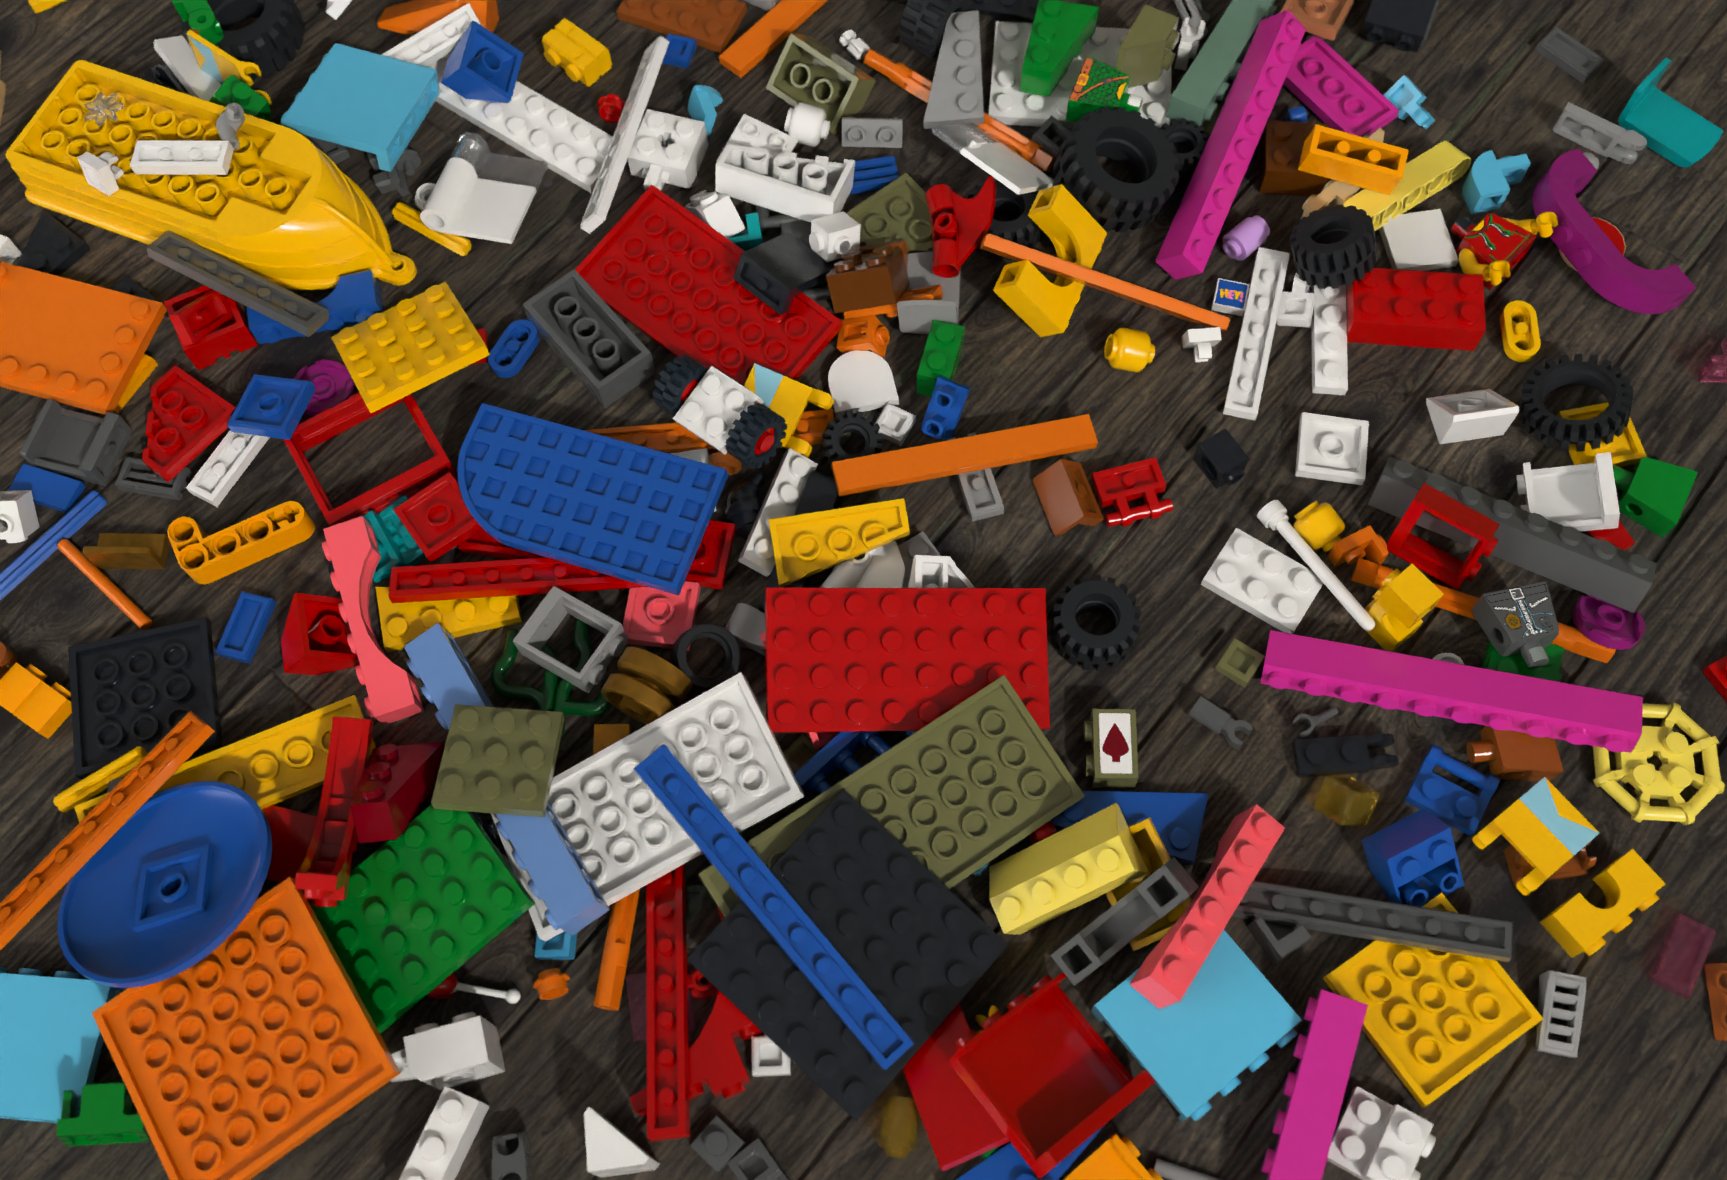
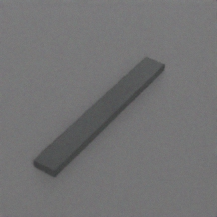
M1253 880L1232 917L1254 920L1260 916L1267 923L1297 928L1303 925L1305 929L1503 962H1509L1512 958L1513 922L1255 880Z

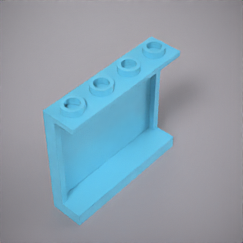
M335 43L328 54L323 56L321 64L310 75L302 91L297 93L295 101L289 110L283 113L281 125L295 130L302 135L376 154L379 169L391 172L440 95L437 70Z
M1225 930L1222 931L1181 1001L1158 1009L1129 985L1138 972L1136 970L1097 1002L1091 1010L1100 1023L1104 1021L1140 1066L1144 1070L1146 1069L1156 1081L1154 1083L1180 1113V1116L1177 1117L1180 1122L1189 1116L1194 1121L1202 1117L1212 1108V1105L1208 1102L1211 1097L1218 1091L1225 1097L1241 1083L1237 1075L1247 1067L1252 1073L1270 1058L1265 1051L1275 1043L1280 1049L1298 1034L1293 1027L1302 1021Z
M0 967V1118L57 1123L58 1119H61L64 1090H73L77 1094L75 1117L77 1118L80 1115L82 1088L84 1085L93 1084L104 1041L92 1012L113 999L115 993H121L127 988H114L91 980L78 979L79 974L66 971H55L54 977L42 976L43 971L36 969L19 968L18 974L6 973L7 968Z

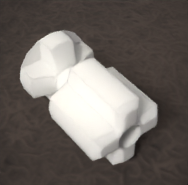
M852 30L846 31L840 38V44L843 47L848 45L847 51L856 60L860 58L862 60L865 59L866 53L870 50L869 46L862 39H855L856 34Z

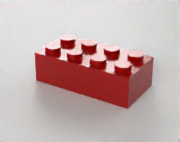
M1373 268L1370 273H1365L1363 279L1360 281L1355 280L1353 284L1346 286L1347 342L1474 351L1486 331L1483 275Z

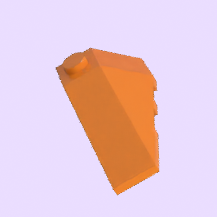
M412 0L386 7L377 24L378 28L411 35L416 32L419 33L469 3L482 26L493 33L499 21L496 0Z

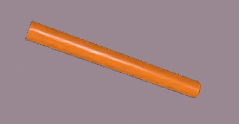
M63 539L57 544V548L141 630H147L151 627L153 621L84 556L68 539Z

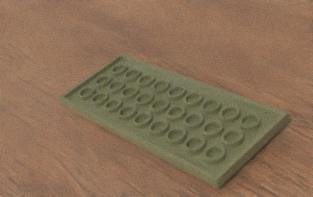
M1003 675L748 841L747 844L766 867L770 869L836 796L844 790L938 880L950 889L1078 802L1085 795L1005 675ZM711 865L699 873L698 876L725 918L741 899L714 866Z

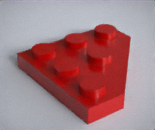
M176 365L151 386L150 397L153 400L152 412H148L145 431V434L148 436L147 449H143L142 461L145 465L167 482H170L229 428L227 424L236 409L232 404Z

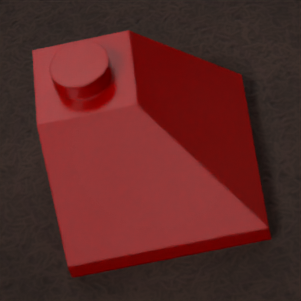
M304 593L293 595L281 639L284 673L317 676L360 665L357 653L354 654L348 644L347 634L351 633L349 623L344 622L339 611V603L343 602L342 598Z

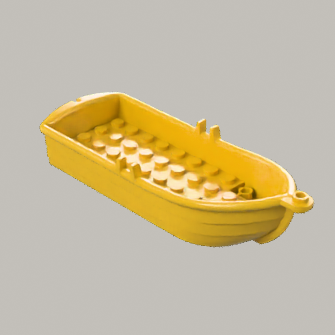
M78 60L71 66L5 154L11 164V168L26 187L25 196L27 200L35 205L147 245L153 243L165 232L170 231L285 289H331L337 286L340 276L372 270L375 278L401 286L410 283L417 273V268L411 258L393 252L384 222L364 191L310 140L285 126L244 113V122L236 132L239 147L233 151L227 175L135 174L130 167L137 140L221 141L216 129V121L226 110V107L85 60ZM87 151L98 158L105 152H110L117 156L118 161L114 162L111 166L115 165L124 172L120 178L116 179L119 190L108 196L89 185L77 158Z

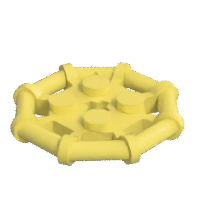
M1674 702L1670 705L1643 703L1642 717L1662 718L1660 727L1642 726V735L1632 753L1614 752L1616 770L1614 771L1610 769L1609 750L1592 746L1596 776L1593 782L1596 787H1601L1629 812L1631 819L1636 822L1653 820L1680 822L1683 825L1694 823L1695 816L1717 794H1722L1725 788V784L1721 781L1716 746L1719 744L1716 736H1710L1681 710V705ZM1676 724L1695 743L1688 745V741L1683 734L1672 731L1673 726ZM1700 752L1702 753L1704 775L1695 772L1693 755ZM1653 755L1657 756L1662 762L1659 771L1655 770L1653 764L1647 762V759ZM1621 780L1624 784L1630 783L1635 788L1633 792L1638 795L1635 799L1617 781ZM1689 785L1699 789L1688 802H1685L1680 795ZM1650 799L1667 800L1670 807L1650 806L1649 801Z

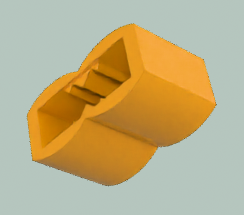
M16 662L0 679V705L36 732L49 739L72 713L71 701L69 700L71 692L57 682L51 687L43 681L48 676L32 664H29L25 669Z

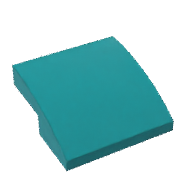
M403 495L379 514L371 510L363 516L373 527L381 555L372 579L376 583L390 578L392 567L414 566L427 558L393 511L394 508L410 498L407 495Z

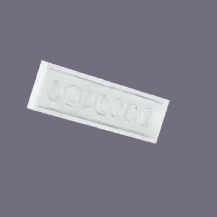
M451 53L428 66V68L437 70L440 95L436 102L592 194L613 138L611 135L516 81L512 99L509 103L471 100L462 97L441 83L447 60Z

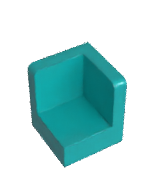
M758 213L746 214L748 229H744L736 235L727 238L744 251L763 244Z

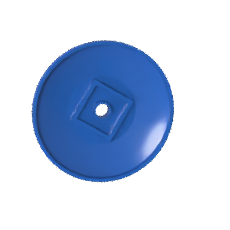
M213 781L187 783L151 796L68 881L58 914L59 942L68 962L79 973L93 982L114 988H132L168 979L185 971L209 955L229 937L246 917L267 877L272 855V835L268 819L262 808L243 790L229 784ZM178 884H181L180 888L174 894L170 895L176 890Z

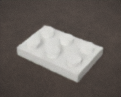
M1238 528L1234 530L1201 583L1207 589L1280 631L1289 634L1294 633L1324 584L1311 569Z

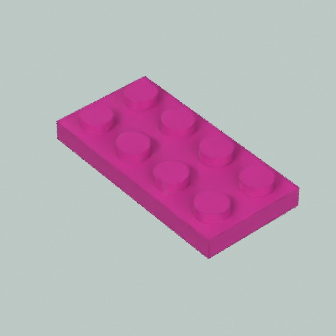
M1313 36L1299 45L1283 84L1325 124H1329L1330 128L1361 137L1365 135L1370 136L1376 130L1397 118L1399 109L1322 39Z

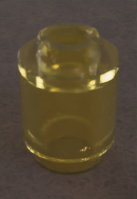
M888 1097L887 1106L882 1107L878 1146L885 1149L886 1156L908 1158V1152L916 1151L920 1113L917 1110L915 1100L905 1097Z

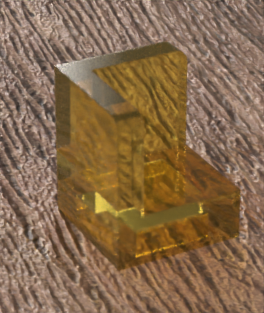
M1326 776L1313 808L1339 825L1366 826L1369 823L1380 793L1355 778Z

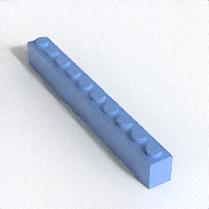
M439 623L403 646L410 658L406 663L412 673L417 678L422 679L424 685L420 687L421 691L431 704L435 703L439 710L435 713V716L445 730H449L455 704L494 707L456 639ZM549 802L547 803L545 818L496 814L499 819L495 823L498 831L505 840H510L515 850L511 854L522 870L526 869L529 873L531 880L528 881V885L533 894L539 900L543 899L548 909L544 911V914L555 930L562 929L573 936L610 910Z

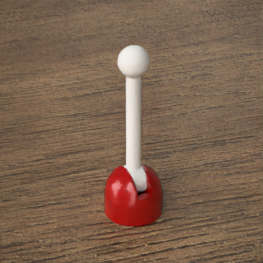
M454 973L428 993V997L443 999L452 996L459 990L504 998L510 1004L517 1003L521 997L517 989L503 991L459 983Z

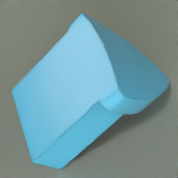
M696 85L692 89L687 111L691 119L705 122L707 136H710L717 116L714 107L721 104L723 99L721 94L714 88Z

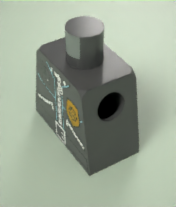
M1546 581L1482 594L1471 611L1497 653L1503 657L1521 653L1528 669L1539 668L1547 664L1549 659L1544 648L1548 647L1557 637L1559 627Z

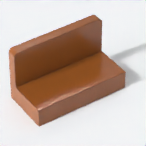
M1060 459L1033 479L1035 489L1054 535L1061 536L1077 524L1096 526L1104 520L1081 463Z

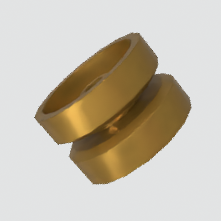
M626 647L617 663L621 673L610 674L601 689V693L613 706L647 725L676 709L673 703H683L693 684L681 670L663 658L644 649Z

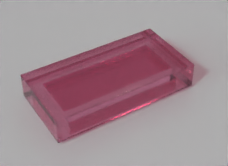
M1681 913L1676 915L1649 981L1683 999L1690 998L1716 931Z

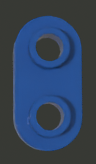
M520 319L512 322L490 351L488 362L496 376L501 378L515 376L537 347L539 334L537 328L529 320ZM522 338H528L526 341L520 342ZM506 362H511L509 365L502 366Z

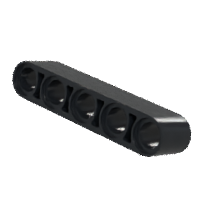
M812 470L794 515L838 509L842 496L839 497L834 476ZM776 564L765 588H779ZM812 575L782 588H808ZM765 590L759 605V611L765 613Z

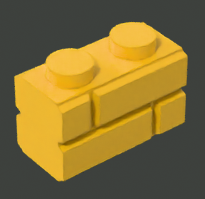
M564 18L555 26L554 30L551 29L542 38L546 60L554 67L557 65L562 67L568 77L574 82L579 80L590 87L599 79L600 75L603 76L611 69L612 62L609 49L568 19Z

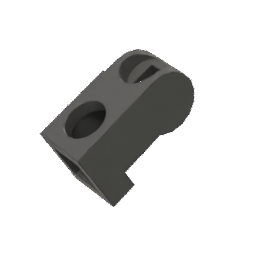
M527 1132L494 1136L492 1141L493 1159H491L492 1180H533L531 1147Z

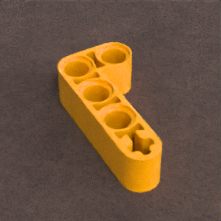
M288 501L210 536L194 519L185 516L172 521L167 533L180 567L196 583L205 585L307 540L314 533L315 524L300 503ZM264 533H267L266 536H264L263 538L259 539L261 535H263ZM235 547L233 551L228 553L231 548ZM203 561V563L200 566L196 567L198 563Z

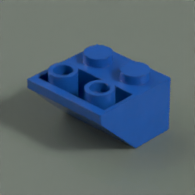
M1424 808L1362 840L1369 870L1388 900L1392 903L1422 907L1439 894L1443 893L1446 896L1464 886L1450 826Z

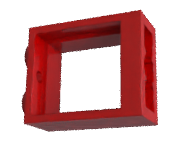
M1423 483L1386 543L1387 550L1458 590L1465 579L1472 581L1482 566V563L1478 562L1480 556L1488 557L1499 541V539L1494 537V534L1500 524ZM1424 510L1478 539L1464 562L1410 533Z

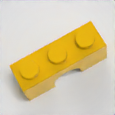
M1413 563L1402 572L1398 568L1391 572L1382 581L1383 586L1372 596L1374 600L1365 607V610L1375 621V627L1366 632L1385 651H1395L1414 635L1424 622L1421 618L1429 613L1444 595Z
M1634 849L1618 857L1593 878L1594 882L1604 892L1606 898L1604 909L1591 905L1579 892L1562 903L1540 922L1571 958L1583 952L1591 956L1607 943L1602 938L1606 933L1612 930L1617 934L1633 921L1629 914L1636 908L1643 912L1659 900L1655 893L1665 885V882Z

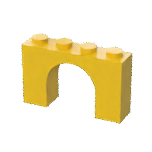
M1062 184L1040 190L1028 216L1050 238L1058 258L1092 269L1098 254L1101 252L1107 232ZM1026 259L1004 265L993 291L1040 337L1064 333L1069 325V319L1080 300V294L1084 285L1060 276H1056L1052 284Z

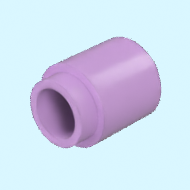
M1259 216L1247 217L1223 236V249L1227 256L1242 261L1263 245L1270 234L1266 221Z

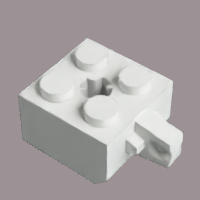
M647 109L627 158L631 175L645 178L643 184L645 190L653 185L661 191L665 183L691 188L709 146L705 122Z
M471 1012L453 1017V1023L438 1027L437 1023H432L415 1028V1034L403 1037L405 1049L391 1054L401 1073L390 1081L398 1082L418 1079L439 1090H443L445 1086L451 1088L506 1072L497 1027L482 1016H476V1013Z

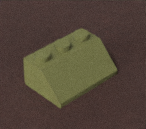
M790 33L766 88L794 108L800 102L823 108L826 112V120L831 121L829 131L832 134H836L842 128V118L853 117L863 108L876 80L811 36Z

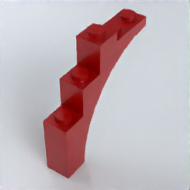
M333 717L326 772L316 824L306 858L301 868L296 872L294 889H305L304 897L306 899H314V906L336 907L337 900L344 901L348 898L352 852L357 849L358 839L350 803L370 757L374 720Z
M718 908L720 918L722 921L724 919V916ZM719 990L707 1022L699 1037L689 1048V1100L704 1093L703 1087L708 1084L716 1098L723 1095L724 1099L727 1100L743 1093L746 1090L744 1085L751 1082L734 1039L741 1036L742 1040L752 1038V1036L760 1034L762 1031ZM646 1087L629 1097L634 1112L639 1116L644 1114L647 1116Z

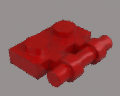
M1156 457L1092 473L1091 481L1101 508L1114 505L1116 508V512L1105 514V521L1108 527L1116 525L1126 527L1132 525L1133 521L1147 517L1153 520L1161 518L1163 513L1173 511V504L1170 498L1158 501L1156 496L1157 493L1165 492L1167 486ZM1143 497L1144 505L1129 508L1127 501Z

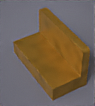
M100 533L97 546H84L82 554L99 569L165 570L170 540L166 534Z

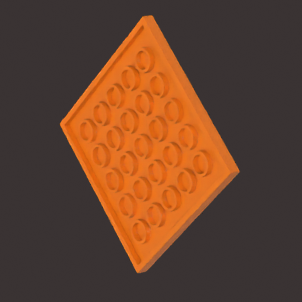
M287 878L258 898L246 917L229 937L195 965L157 983L127 988L92 1012L170 1180H250L401 1073L312 907L304 897L302 889H294V878Z

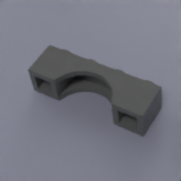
M1173 857L1050 956L1075 986L1135 937L1183 902L1199 887L1176 858Z

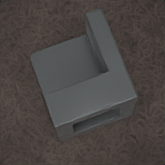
M1260 916L1247 926L1273 964H1276L1312 938L1303 925L1294 929L1291 926L1264 922Z

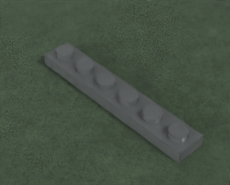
M170 231L165 232L146 247L149 258L307 337L314 334L329 320V311Z

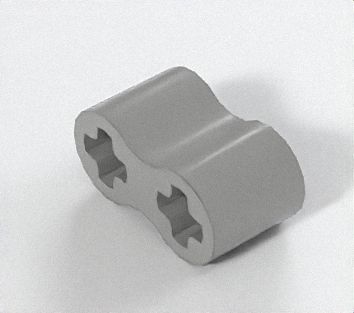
M738 603L725 629L734 636L739 647L753 650L765 657V648L759 636L765 632V613L748 604Z

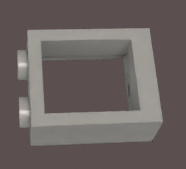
M553 586L516 635L513 643L521 655L589 693L594 685H598L606 674V668L612 659L622 653L628 637L621 623ZM567 613L606 635L580 673L541 651Z

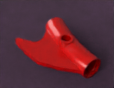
M989 176L980 192L970 199L957 195L946 184L935 185L926 192L925 200L929 210L933 239L932 272L936 276L943 278L958 276L961 265L975 250L990 228L996 199V180L993 176Z

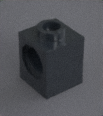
M1225 428L1200 442L1193 460L1217 489L1226 483L1230 486L1238 482L1245 475L1244 470L1249 457Z

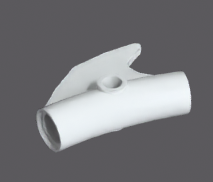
M896 541L835 565L820 588H903L906 570Z

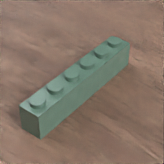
M1232 0L1171 95L1167 118L1176 119V122L1179 123L1180 119H1186L1185 124L1188 125L1191 120L1195 121V128H1198L1200 125L1203 126L1206 120L1209 122L1212 120L1218 107L1216 102L1218 100L1224 101L1230 88L1229 82L1235 80L1260 21L1277 14L1278 6L1275 5L1276 0Z

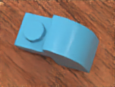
M1490 150L1481 154L1475 160L1462 189L1464 200L1471 215L1501 208L1510 192L1509 185L1520 183L1531 164L1526 154L1508 155L1497 160L1493 151Z

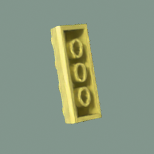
M1115 803L990 866L989 899L1003 933L1021 935L1149 871L1119 805Z

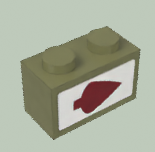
M1092 709L1089 721H1084L1083 724L1084 742H1090V755H1085L1084 773L1085 776H1091V788H1134L1139 778L1136 709Z

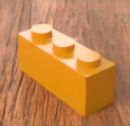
M1316 124L1304 142L1298 170L1389 195L1403 178L1409 150Z

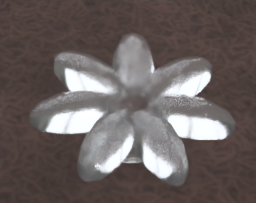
M98 93L97 98L93 102L85 104V107L91 111L85 115L84 119L87 121L96 119L98 126L103 125L106 117L115 121L117 120L115 112L123 109L124 104L117 102V93L110 95L107 99H105L102 93Z

